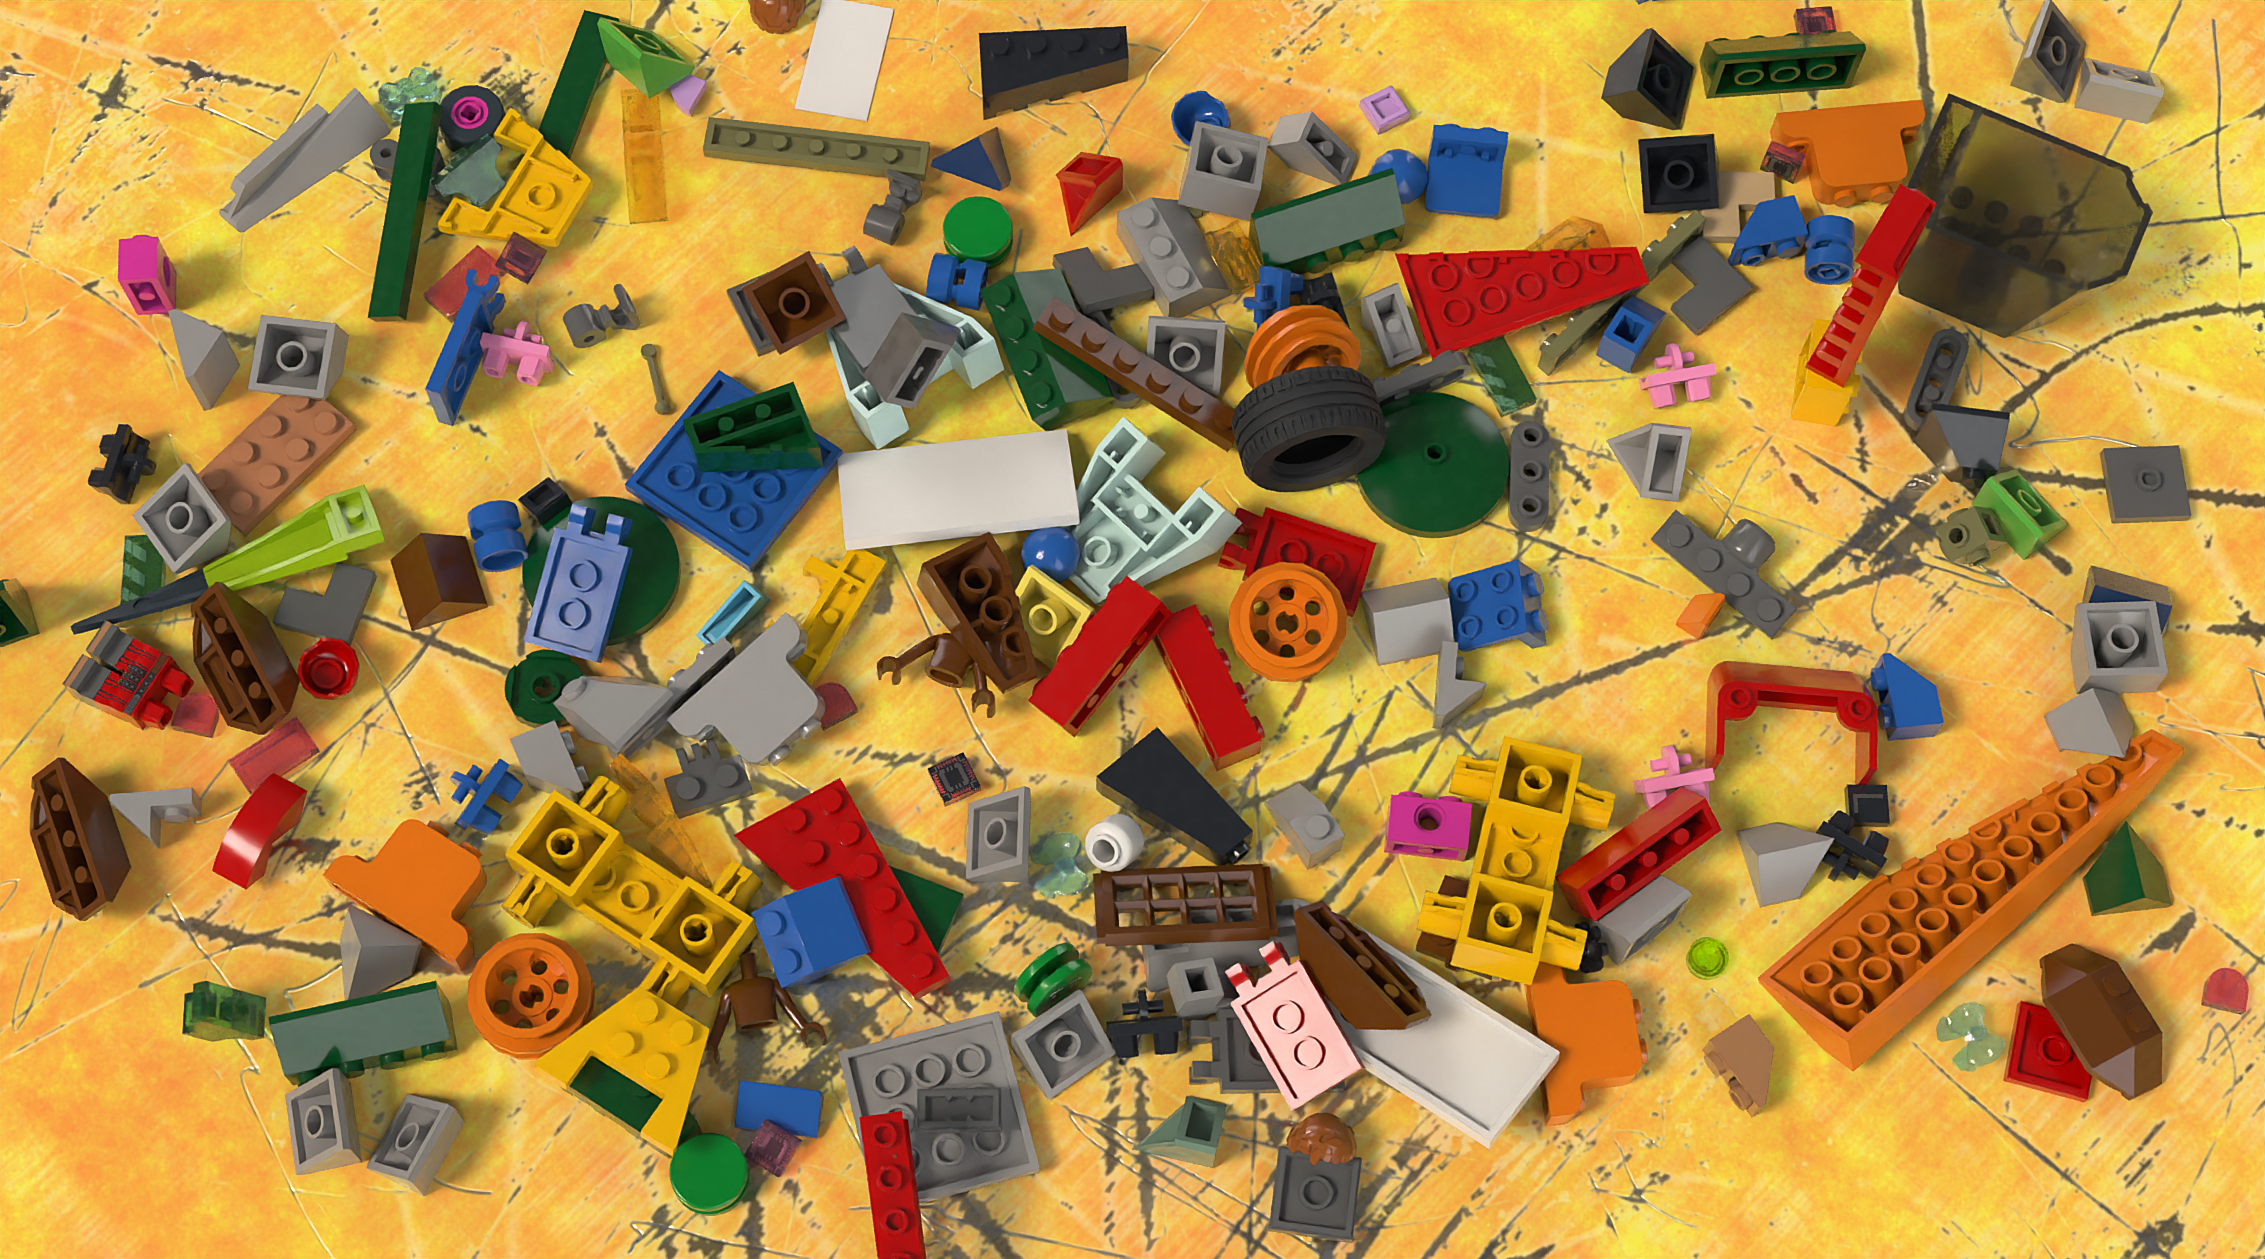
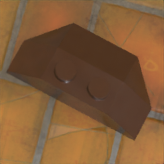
M215 582L191 605V617H195L192 632L194 663L227 726L258 735H265L291 711L300 680L267 617L225 584Z
M58 757L32 776L31 789L35 791L30 808V836L53 905L73 915L79 921H87L113 902L131 869V864L107 795L69 761Z
M1322 900L1297 908L1294 913L1299 958L1305 963L1322 994L1340 1012L1345 1021L1350 1023L1355 1029L1405 1030L1429 1020L1432 1014L1430 1009L1426 1007V1001L1420 988L1364 930L1346 917L1332 912L1331 907Z
M2073 943L2039 959L2040 968L2042 969V1001L2086 1071L2108 1087L2121 1092V1096L2129 1101L2162 1084L2163 1032L2118 962Z

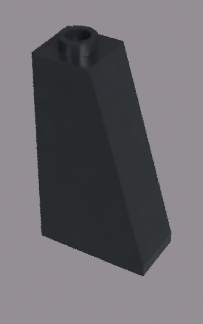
M1158 727L1097 775L1096 790L1102 796L1215 865H1226L1230 860L1235 864L1243 859L1251 850L1250 844L1253 830Z

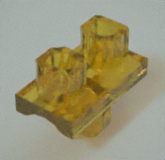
M1238 220L1231 222L1220 230L1209 231L1203 234V240L1232 294H1240L1254 288L1255 284L1259 283L1260 266L1262 265Z

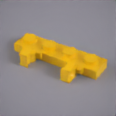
M864 549L848 550L841 562L833 559L830 565L811 555L803 567V575L805 577L812 576L818 580L820 585L819 593L821 595L802 624L808 636L807 649L794 661V665L812 686L817 682L886 568L885 560ZM771 619L765 630L774 623L773 619Z

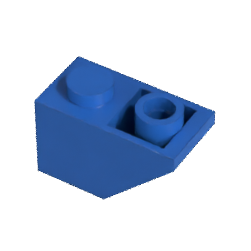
M1795 195L1758 203L1734 243L1728 259L1731 266L1741 264L1753 266L1764 259L1777 256L1782 259L1789 258L1802 250L1808 236V231Z
M1633 295L1620 307L1602 335L1596 356L1629 374L1665 318L1666 313Z
M1891 653L1882 654L1874 668L1871 669L1870 680L1873 691H1878L1881 705L1878 706V721L1880 727L1886 729L1888 741L1934 737L1944 724L1937 687Z

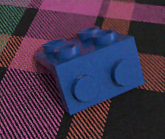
M1456 124L1434 125L1429 146L1425 209L1431 213L1496 218L1500 210L1502 169L1508 144V132L1498 131L1490 127L1474 129L1460 127Z
M1513 560L1457 576L1449 581L1448 589L1454 639L1458 643L1460 651L1468 652L1515 638L1532 649L1547 645L1545 631L1548 630L1549 624L1547 615L1542 609L1540 597L1544 592L1543 582L1539 573L1520 560Z

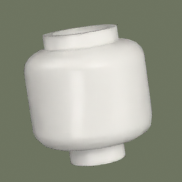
M1123 814L1108 815L1090 828L1085 838V850L1088 858L1096 867L1108 872L1120 871L1139 857L1144 846L1142 829L1135 820Z

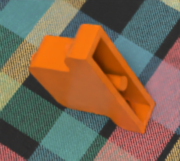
M1921 99L1781 112L1776 114L1770 135L1773 147L1778 153L1786 156L1800 155L1805 159L1812 194L1819 203L1825 205L1835 204L1838 207H1845L1855 202L1865 201L1884 203L1891 200L1899 185L1903 184L1908 173L1903 145L1910 144L1917 139V133L1925 118V110Z
M409 819L397 827L371 862L358 855H343L331 863L323 874L331 888L384 922L421 940L423 947L460 971H463L473 957L475 949L470 938L474 931L463 923L461 919L487 883V875L479 861L482 854L476 848L464 841L457 845L447 838L449 833L443 827L431 820L426 825L419 820Z
M1539 961L1532 984H1524L1531 1033L1560 1052L1559 1060L1540 1083L1546 1126L1564 1125L1573 1119L1577 1111L1585 1109L1583 1090L1619 1087L1631 1083L1642 1064L1648 1061L1647 1045L1645 1039H1639L1637 1024L1641 1023L1639 1000L1632 999L1631 991L1625 983L1618 980L1568 984L1566 983L1563 967Z

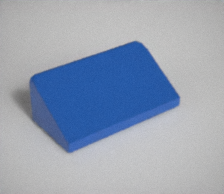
M740 1081L735 1128L761 1131L768 1119L776 1124L772 1130L776 1129V1132L779 1130V1134L782 1132V1134L786 1135L793 1134L794 1136L817 1139L824 1101L823 1093L818 1090Z

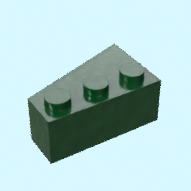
M794 382L683 420L686 437L700 473L823 467L819 444Z
M590 1056L566 1090L562 1089L591 1106L599 1114L608 1117L667 1158L672 1157L641 1137V1130L663 1099L596 1057ZM689 1110L683 1123L677 1149L689 1138L702 1134L697 1120Z

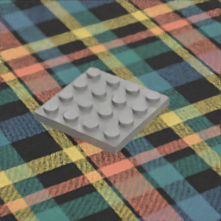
M999 1011L838 1052L863 1157L864 1150L859 1117L902 1111L903 1119H908L919 1204L1040 1172ZM1001 1088V1132L918 1133L917 1089Z

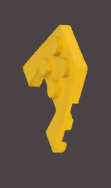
M510 108L496 129L494 138L496 142L525 155L491 210L487 212L454 197L437 225L441 232L447 234L509 241L513 232H516L523 236L520 241L523 240V242L526 241L529 244L535 243L537 245L557 247L593 188L592 180L561 151H556L545 141L543 135L534 127L531 128L522 120L521 115L516 110Z
M639 986L539 1058L534 1064V1070L566 1090L590 1056L596 1057L663 1099L641 1130V1137L673 1156L677 1150L710 1029Z

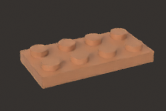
M281 395L197 475L230 518L231 525L246 537L357 429L352 421L326 400Z

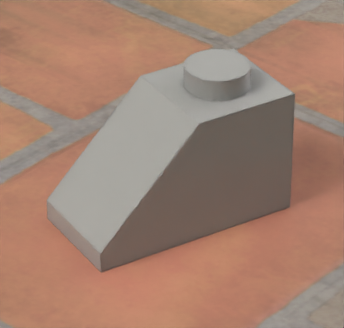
M1312 111L1281 116L1267 145L1290 169L1336 186L1346 182L1357 157Z
M1300 783L1295 784L1265 802L1264 805L1307 870L1341 850L1345 836L1324 803Z

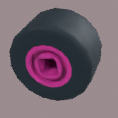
M478 85L462 86L452 90L442 99L440 105L443 108L439 128L446 146L452 152L467 159H480L494 154L503 146L495 141L494 133L506 114L499 97L490 89Z

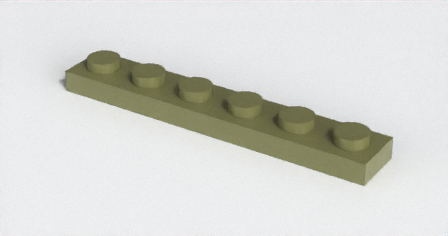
M709 117L703 153L704 157L887 177V170L890 168L918 181L925 182L930 142Z
M1696 209L1686 219L1682 216L1677 218L1667 230L1668 235L1659 242L1657 239L1652 241L1641 255L1643 258L1641 260L1649 283L1671 264L1676 254L1701 235L1706 218ZM1645 287L1591 305L1584 312L1581 309L1577 310L1566 322L1565 330L1559 335L1552 333L1539 348L1542 353L1537 367L1547 376L1551 375L1614 317L1627 300L1633 295L1636 296Z

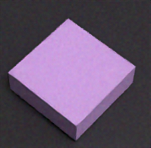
M1392 85L1360 100L1359 108L1378 135L1410 119V111Z

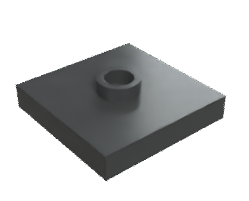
M2179 445L2103 448L2100 452L2112 524L2188 521L2191 517Z
M1279 1146L1268 1231L1352 1243L1362 1158L1354 1157L1347 1164L1339 1162L1337 1165L1320 1160L1317 1165H1313L1310 1162V1155H1305L1301 1151L1293 1154L1288 1147Z

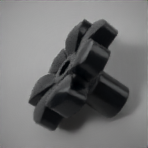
M1586 922L1575 924V928L1588 932L1579 966L1581 972L1588 974L1600 971L1604 966L1601 957L1607 956L1609 949L1607 943L1598 942L1602 936L1598 926L1590 928Z

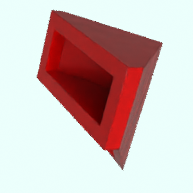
M1080 152L1056 174L1060 183L1070 237L1123 190V163L1120 158Z

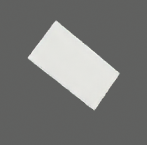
M822 0L794 109L867 121L894 9L845 0Z

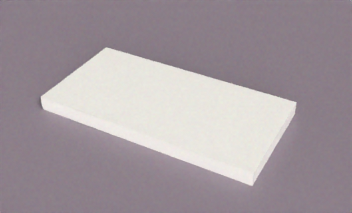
M1066 429L845 453L837 459L846 550L980 536L987 532L997 534L1080 524Z
M1357 925L1420 988L1426 1001V1007L1430 1009L1432 1014L1428 1021L1405 1030L1355 1029L1342 1018L1340 1012L1324 996L1364 1064V1069L1490 1149L1557 1063L1560 1052Z

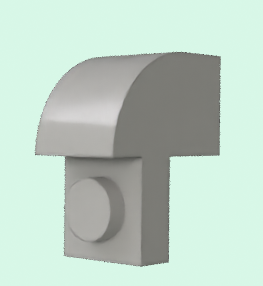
M1213 957L1175 963L1167 973L1166 980L1177 1017L1182 1018L1184 1021L1205 1020L1209 1014L1217 1013L1218 1009H1233L1230 1002L1240 997L1225 971L1234 965L1216 968Z

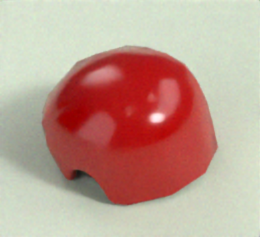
M329 637L321 638L317 643L304 650L299 659L300 663L298 664L297 674L302 688L315 699L336 700L349 693L357 683L360 664L355 650L344 640Z

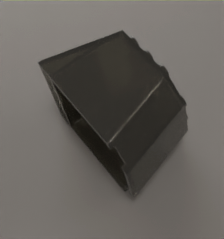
M1948 93L1907 185L1910 189H1917L1923 192L1929 199L1937 202L1898 280V293L2002 338L2053 323L2125 279L2153 211L2149 204H2144L2132 181L2134 175L2130 167Z

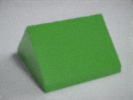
M600 17L597 23L607 62L649 99L690 75L695 68L694 65L653 31Z
M2017 469L1991 476L1984 483L1972 502V506L1991 508L2008 544L2023 560L2068 526L2064 519Z

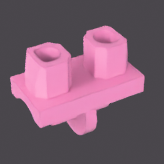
M520 321L516 330L505 328L502 336L485 332L482 334L480 340L484 353L482 369L486 376L499 379L504 378L507 365L511 364L519 366L516 374L518 381L523 384L538 386L545 372L552 373L555 362L550 357V346L541 345L542 336L531 334L530 322Z
M1676 343L1667 344L1665 356L1654 358V364L1656 369L1668 367L1669 371L1647 375L1646 378L1639 379L1640 389H1648L1649 398L1654 409L1677 404L1673 384H1685L1688 402L1708 399L1711 397L1710 377L1716 375L1714 363L1683 369V364L1694 362L1693 352L1681 353Z
M1668 745L1662 747L1661 759L1650 761L1652 772L1664 770L1666 775L1634 781L1635 792L1643 793L1644 801L1649 810L1669 796V789L1675 787H1683L1701 795L1709 803L1708 781L1715 780L1713 768H1698L1680 772V767L1691 765L1690 754L1677 755L1674 747Z

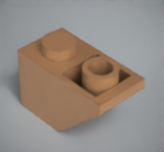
M1748 1014L1710 1039L1702 1051L1705 1053L1704 1060L1710 1071L1717 1077L1721 1076L1729 1086V1095L1734 1104L1742 1111L1746 1109L1752 1118L1766 1104L1774 1047L1751 1015Z

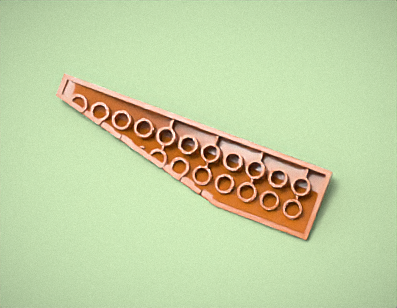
M2151 729L2130 740L2125 758L2109 756V758L2098 764L2092 765L2088 763L2076 770L2077 775L2059 784L2057 781H2054L2043 787L2042 794L2029 801L2023 798L1969 827V833L1955 840L1948 838L1937 844V850L1918 860L1915 856L1902 863V869L1888 877L1883 873L1872 879L1758 977L1759 983L1825 1052L1854 1072L1997 946L2057 890L2157 785L2184 754V747Z

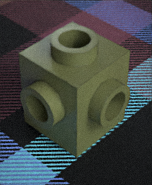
M1973 506L1969 509L1957 510L1947 517L1948 522L1936 528L1941 539L1939 542L1940 549L1945 557L1952 563L1966 564L1969 567L1978 566L1991 558V552L2008 543L1991 508Z

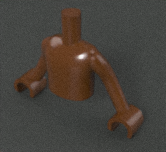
M952 633L933 635L916 644L897 658L885 656L877 662L878 680L882 679L884 673L893 672L892 684L898 685L901 681L902 668L929 651L934 650L932 657L925 667L927 676L942 685L961 688L968 673L973 668L976 691L972 694L971 698L972 712L975 713L979 705L987 704V718H992L995 715V695L987 688L985 672Z
M755 953L740 955L742 979L731 983L729 987L723 989L717 1016L705 1051L711 1050L714 1052L716 1064L720 1061L718 1046L730 1018L731 1005L735 1017L736 1031H753L769 1028L779 1023L776 1010L777 998L784 1013L801 1032L800 1037L803 1046L808 1048L806 1038L812 1032H817L821 1035L822 1045L824 1046L826 1043L824 1028L819 1023H809L793 1003L787 990L781 988L778 979L758 976Z

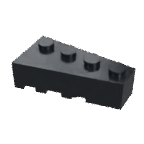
M1126 26L979 33L984 120L996 117V113L1013 109L1015 112L1026 109L1028 104L1049 99V102L1063 99L1064 94L1079 90L1085 93L1128 81L1129 55Z

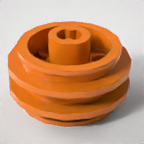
M1321 305L1291 306L1276 312L1260 325L1251 338L1244 361L1246 381L1252 389H1255L1270 379L1285 373L1324 365L1343 366L1357 371L1361 359L1359 341L1336 311Z
M1278 562L1258 569L1240 584L1229 609L1228 634L1235 654L1250 671L1270 681L1295 683L1316 676L1334 660L1346 636L1347 611L1339 590L1324 573L1303 563ZM1282 588H1291L1294 591V597L1290 601H1284L1281 599L1279 591ZM1262 601L1268 605L1269 611L1267 614L1260 616L1255 613L1254 605L1257 602ZM1311 601L1316 602L1320 607V612L1314 616L1307 614L1305 611V605ZM1280 617H1284L1286 621L1293 619L1296 622L1297 630L1291 634L1286 629L1279 631L1275 624L1276 620ZM1316 631L1320 635V642L1316 645L1308 644L1305 640L1306 633ZM1256 632H1266L1269 641L1264 645H1259L1254 638ZM1291 646L1294 649V657L1286 658L1280 656L1281 647Z
M519 933L497 942L478 960L468 981L467 1006L479 1034L497 1052L518 1060H538L588 1024L594 1013L595 986L583 958L566 941L545 933ZM533 965L547 966L546 972L541 975H536L532 972ZM516 973L517 980L512 985H505L503 983L511 974ZM560 981L569 983L565 994H557L555 992V986ZM536 996L544 997L542 1002H535L533 1008L525 1007L527 1001L533 1002ZM499 1002H508L510 1008L506 1014L499 1015L495 1013V1006ZM521 1022L532 1026V1028L528 1029L517 1027Z

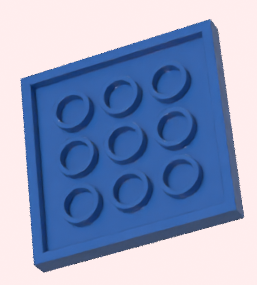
M718 370L625 483V487L628 492L751 573L837 465V459L843 454V451L814 432L820 447L823 467L700 473L686 437L683 420L756 395L753 391Z

